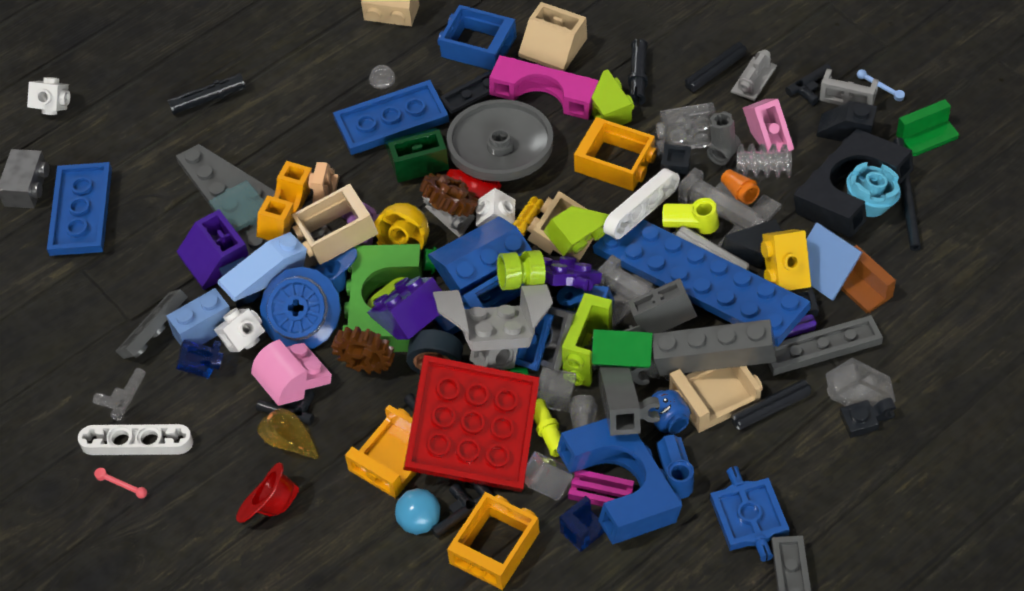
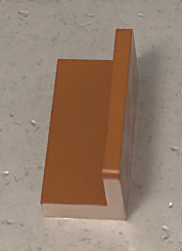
M855 245L854 247L863 253L841 290L862 310L870 313L893 297L896 280L860 247Z

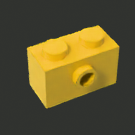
M791 229L762 234L761 253L765 258L766 264L764 279L789 291L811 287L805 230Z

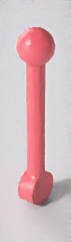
M98 468L94 472L98 481L107 480L136 493V496L140 499L147 496L146 488H137L108 475L104 468Z

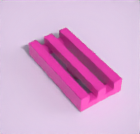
M579 470L574 472V479L571 482L568 499L603 506V503L615 499L605 497L607 494L623 497L633 493L634 481ZM578 488L594 491L596 494L578 491Z

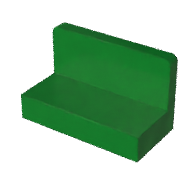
M946 99L899 118L896 136L904 139L905 147L912 150V156L920 155L958 139L959 133L948 121L951 105Z
M593 329V365L650 368L652 333Z

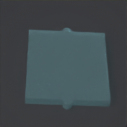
M246 180L231 189H225L224 193L209 200V205L214 211L220 209L237 232L248 225L255 224L258 211L264 200Z

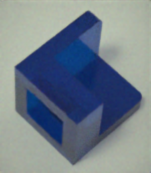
M587 496L583 497L559 517L560 532L580 552L605 533L598 521L599 518L591 511V500Z

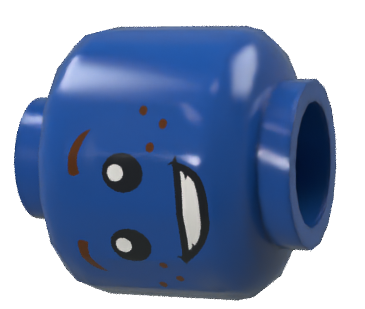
M661 390L654 393L652 397L658 398L660 407L651 408L649 411H658L660 421L653 423L656 428L662 433L671 434L684 430L689 423L691 411L681 395L675 390Z

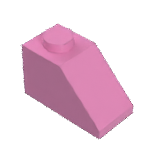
M764 99L743 107L750 132L768 158L794 150L778 99Z

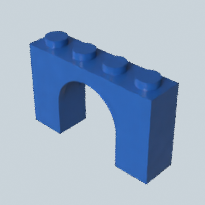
M607 419L561 433L557 452L570 473L598 464L609 463L627 469L635 476L639 483L640 489L636 492L603 503L598 521L612 545L677 522L682 508L681 498L677 492L673 491L667 481L665 472L657 466L650 448L644 445L638 434L610 436Z

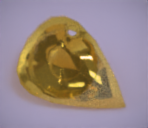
M283 408L276 409L265 416L258 425L257 431L266 444L314 459L319 457L305 426L291 411Z

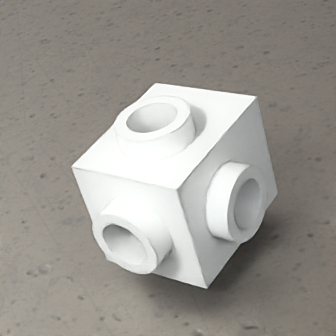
M44 77L43 81H30L27 107L42 109L41 113L47 115H57V111L67 110V105L70 102L69 84L59 83V78Z
M494 188L478 199L476 207L477 227L499 216L511 224L514 223V198Z
M234 308L223 317L225 321L214 329L230 352H240L244 348L246 350L250 349L260 341L259 336L265 332L260 325L262 320L255 311H250V309L238 310V308Z

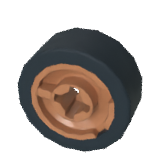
M434 329L422 330L410 338L406 362L418 374L421 371L424 355L461 362L463 345L457 337L448 332Z

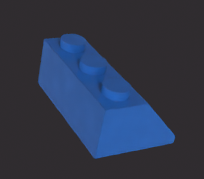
M499 216L428 254V257L450 291L459 290L462 297L497 275V257L500 253L516 252L521 256L522 252L532 251L519 229Z

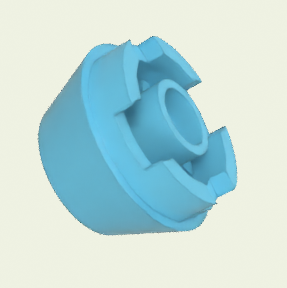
M868 162L857 165L848 175L847 194L865 201L866 217H878L899 200V176L886 165L882 164L881 168L867 166Z

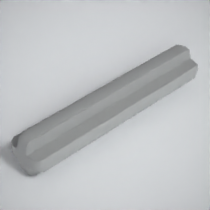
M682 226L677 231L676 236L749 271V263L691 229Z

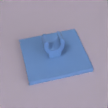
M816 222L806 239L811 286L829 299L834 300L863 252Z

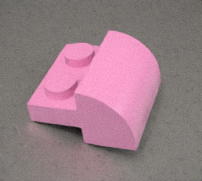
M280 339L268 344L258 353L251 374L278 406L303 400L305 390L331 384L332 376L305 343L286 347Z

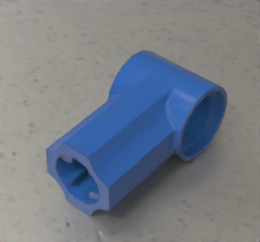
M674 434L664 436L660 441L656 442L661 465L673 491L677 492L681 499H684L693 492L694 468L689 463L682 438Z

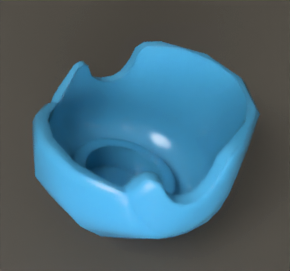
M419 488L406 491L398 499L395 507L396 521L405 532L415 535L426 533L439 523L441 506L436 496L430 491Z

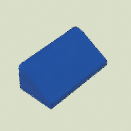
M546 313L535 327V334L530 347L518 348L515 364L535 371L539 370L554 315Z

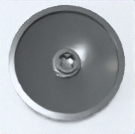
M505 99L489 100L468 107L454 118L447 131V150L455 166L472 177L486 181H511L532 174L546 163L553 150V130L547 117L529 104Z

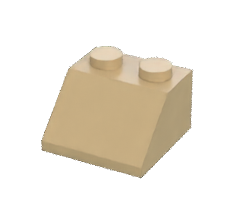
M361 0L363 17L367 21L412 27L419 8V0Z

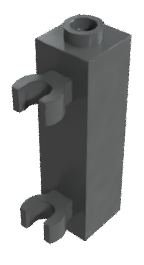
M597 365V381L610 436L641 433L640 419L651 423L660 421L658 411H649L651 408L660 407L658 398L648 397L639 402L634 382L638 385L649 383L648 374H638L640 371L649 370V368Z

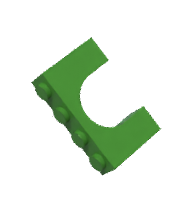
M420 244L357 245L354 247L357 250V258L348 268L349 273H352L351 279L346 281L347 296H350V300L345 302L344 314L345 319H348V325H343L342 331H344L345 327L354 330L355 326L359 327L361 331L370 329V331L381 334L380 339H388L390 341L389 346L394 347L393 352H408L410 339L397 340L373 320L367 313L372 308L366 304V300L374 290L389 284L396 278L408 277L409 279H414L418 276L422 278L423 259Z

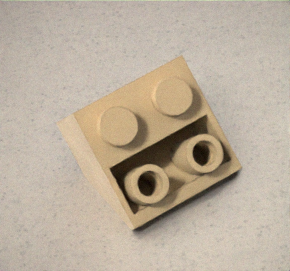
M540 2L528 20L518 53L519 57L552 69L565 71L587 40L586 17Z

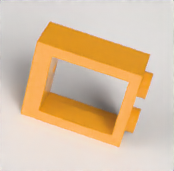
M596 117L574 153V170L577 173L634 191L638 182H643L648 164L653 163L656 159L658 149L655 148V136ZM603 142L640 154L631 170L594 157Z
M485 492L447 548L449 563L503 590L540 533L538 517L527 508L520 509L510 504L507 499L500 495L493 496ZM490 516L523 532L503 564L470 548V545Z

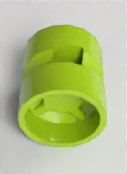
M540 250L524 251L521 256L516 252L500 253L498 255L497 277L502 291L520 289L522 284L524 286L545 284V262Z

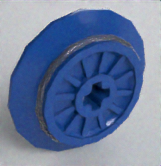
M306 267L286 269L274 277L263 292L260 305L262 325L273 341L280 339L286 347L305 343L309 349H315L327 341L338 326L341 314L339 293L331 279L318 270ZM298 304L304 306L303 311L295 312L293 308L298 306Z

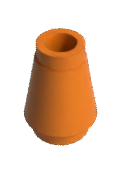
M731 169L726 170L721 176V182L738 203L748 205L753 203L759 196L760 189L755 180Z

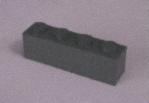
M770 319L653 334L654 361L660 376L670 375V373L681 369L683 373L777 362L775 338Z

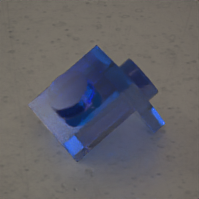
M183 340L176 369L209 378L214 368H220L223 359V353L219 352L221 342L215 340L212 347Z

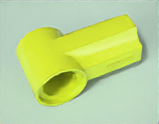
M700 198L693 204L666 203L663 205L662 222L665 228H681L685 226L687 228H695L697 232L705 235L711 234L719 228L716 203L710 198Z

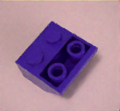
M220 209L196 221L177 250L178 256L203 290L218 283V280L221 278L219 268L242 257L246 259L249 256L245 242Z
M418 276L414 279L406 277L400 280L394 286L396 290L389 295L384 294L373 302L374 307L367 313L397 340L410 339L440 315L437 311L433 292L442 290L433 277L421 278Z

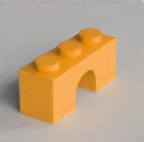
M289 161L285 162L277 177L274 197L267 195L258 211L256 237L272 240L289 233L294 223L291 214L301 210L310 193L309 176L312 173V168Z

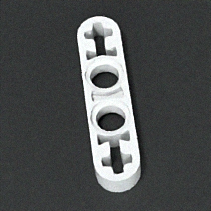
M667 168L658 172L608 215L603 227L604 233L615 239H620L675 192L680 180L679 174Z
M180 424L90 425L83 428L78 434V442L83 452L89 455H179L188 452L193 445L190 430L185 425ZM120 435L129 436L126 443L122 445L114 444L116 437ZM148 435L158 436L153 444L146 445L142 443L143 439ZM178 436H183L179 443L174 442L178 439ZM92 437H97L91 444H88L87 441H91Z

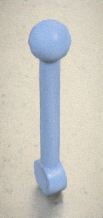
M861 69L857 72L859 79H865L872 83L874 78L867 75L865 70ZM880 81L878 82L877 86L894 95L896 101L904 100L905 93L902 90L896 91Z

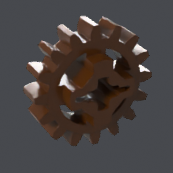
M430 173L429 176H425L419 190L423 192L422 196L429 198V203L435 209L443 210L451 215L461 217L463 214L469 217L478 205V199L474 197L476 194L469 192V188L466 187L467 185L463 181L453 179L448 175L437 173L435 176Z
M355 326L354 330L349 327H345L344 331L338 330L331 345V348H333L332 354L338 355V361H345L346 367H350L357 372L363 369L368 374H371L373 370L378 374H381L382 370L388 371L395 356V353H393L394 347L389 346L390 341L388 339L382 340L380 339L381 334L370 331V329L361 331L357 326Z

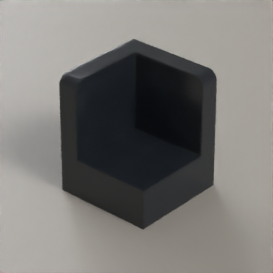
M664 144L661 170L667 168L675 173L688 174L691 165V147Z

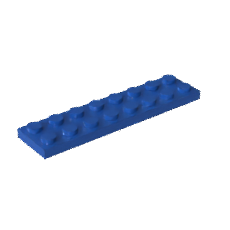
M644 219L622 238L615 239L605 234L593 245L596 255L659 287L680 278L691 303L732 324L770 319L775 346L777 347L811 309V302Z

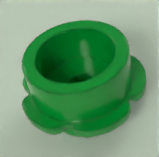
M436 247L425 249L423 255V271H431V274L435 273L436 268L429 259L428 254L437 250Z

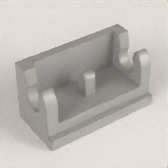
M826 69L821 82L819 101L836 105H843L849 101L869 105L874 104L878 92V79H873L871 87L854 84V82L850 81L845 82L832 79V69Z

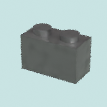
M11 149L0 179V199L4 207L35 208L38 198L42 196L44 179L49 175V163L45 161L42 151Z

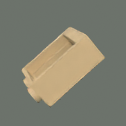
M351 184L291 214L296 223L292 228L299 241L305 239L302 244L307 249V255L309 258L315 256L320 265L379 234L371 215ZM352 211L356 220L314 241L310 234L311 232Z

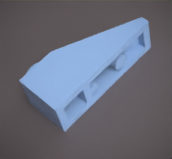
M291 232L267 241L218 280V285L235 302L265 289L274 277L286 269L303 267L307 249Z

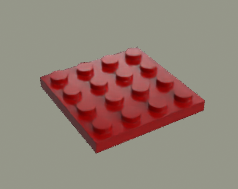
M424 355L403 470L522 492L540 377Z

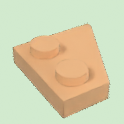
M317 162L314 173H310L309 188L313 189L314 192L313 203L337 190L339 175L334 174L333 168H330L328 163Z

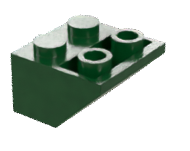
M433 128L384 141L398 183L423 177L430 173L434 174L449 170L447 149L440 129Z

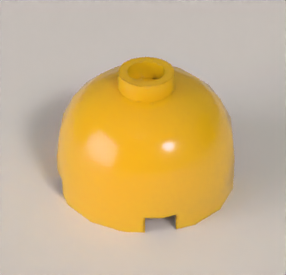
M395 203L388 206L374 221L379 233L376 235L378 245L420 244L422 250L430 232L428 220L424 213L418 207L409 203Z

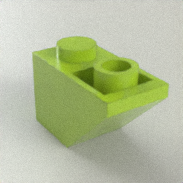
M607 69L603 71L592 95V115L594 118L598 117L620 125L631 122L632 110L634 109L633 100L630 95H625L617 77L614 78Z
M571 206L552 218L543 232L563 256L568 255L572 251L577 254L588 245L587 242L593 238L597 241L605 235L603 227L609 214Z

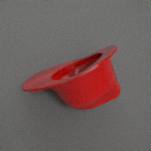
M282 463L275 464L264 480L245 499L238 510L236 521L239 523L245 522L256 513L275 516L289 508L299 492V487L283 474Z

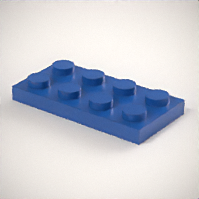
M431 80L333 112L334 120L351 155L383 145L386 140L421 132L449 122V115Z
M110 162L57 166L47 243L49 256L104 251L112 174Z

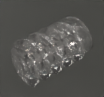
M739 143L736 152V172L738 173L741 170L743 175L747 177L749 171L752 170L754 177L758 178L760 171L763 170L765 177L769 178L771 171L774 170L776 178H780L782 171L785 170L787 178H791L792 150L789 152L787 144H782L780 151H778L776 144H771L769 151H767L765 144H760L758 151H756L754 144L750 143L747 151H745L743 144Z

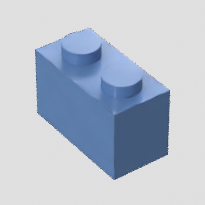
M214 288L166 315L173 336L187 354L218 336L214 329L225 321L224 315L231 310L220 293Z

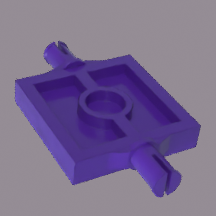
M561 256L560 260L543 257L546 270L545 283L552 286H574L586 292L591 291L594 284H601L602 273L592 269L591 264L578 263L576 258L570 256Z

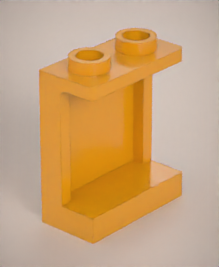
M388 405L385 409L386 419L360 450L351 447L345 454V458L350 472L396 499L417 472L403 470L412 417L404 409H396Z

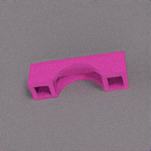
M499 55L489 77V94L509 100H516L519 96L528 92H546L560 101L563 107V114L589 120L592 112V95L599 80Z

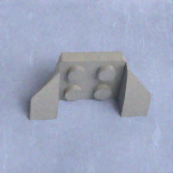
M547 284L521 286L519 306L501 305L490 308L473 307L471 309H464L459 290L433 292L438 313L463 331L471 351L530 347L535 334V327L553 305Z

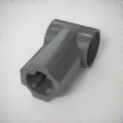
M725 111L714 113L709 119L711 145L707 149V156L713 163L720 166L726 165L741 146V141L735 134L732 114Z

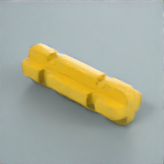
M536 196L530 198L528 204L525 205L517 220L513 223L523 236L535 216L537 217L541 212L540 209L544 204L543 200L538 199Z

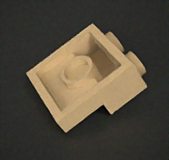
M558 191L554 199L548 197L541 207L540 211L544 213L541 219L536 216L527 229L531 233L527 240L548 254H551L554 250L562 255L543 232L552 218L569 207L586 208ZM593 238L587 242L588 245L577 254L572 251L566 256L574 257L576 262H579Z

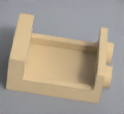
M747 366L698 371L686 376L681 369L670 373L669 390L677 391L689 406L691 411L689 419L699 433L731 418L732 414L760 401L761 391L763 390L760 379L757 375H752Z

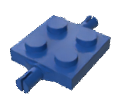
M734 466V469L730 467L726 473L732 485L724 490L710 493V500L728 548L732 551L747 546H756L760 560L765 562L767 558L769 561L773 558V554L768 542L772 537L789 535L788 524L769 478L758 481H743L739 468L737 466Z

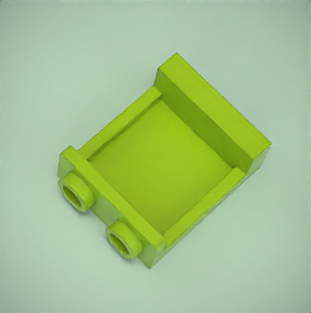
M584 293L562 345L563 380L576 386L590 387L592 383V352L585 349L584 346L588 345V341L592 340L593 329L612 330V300Z

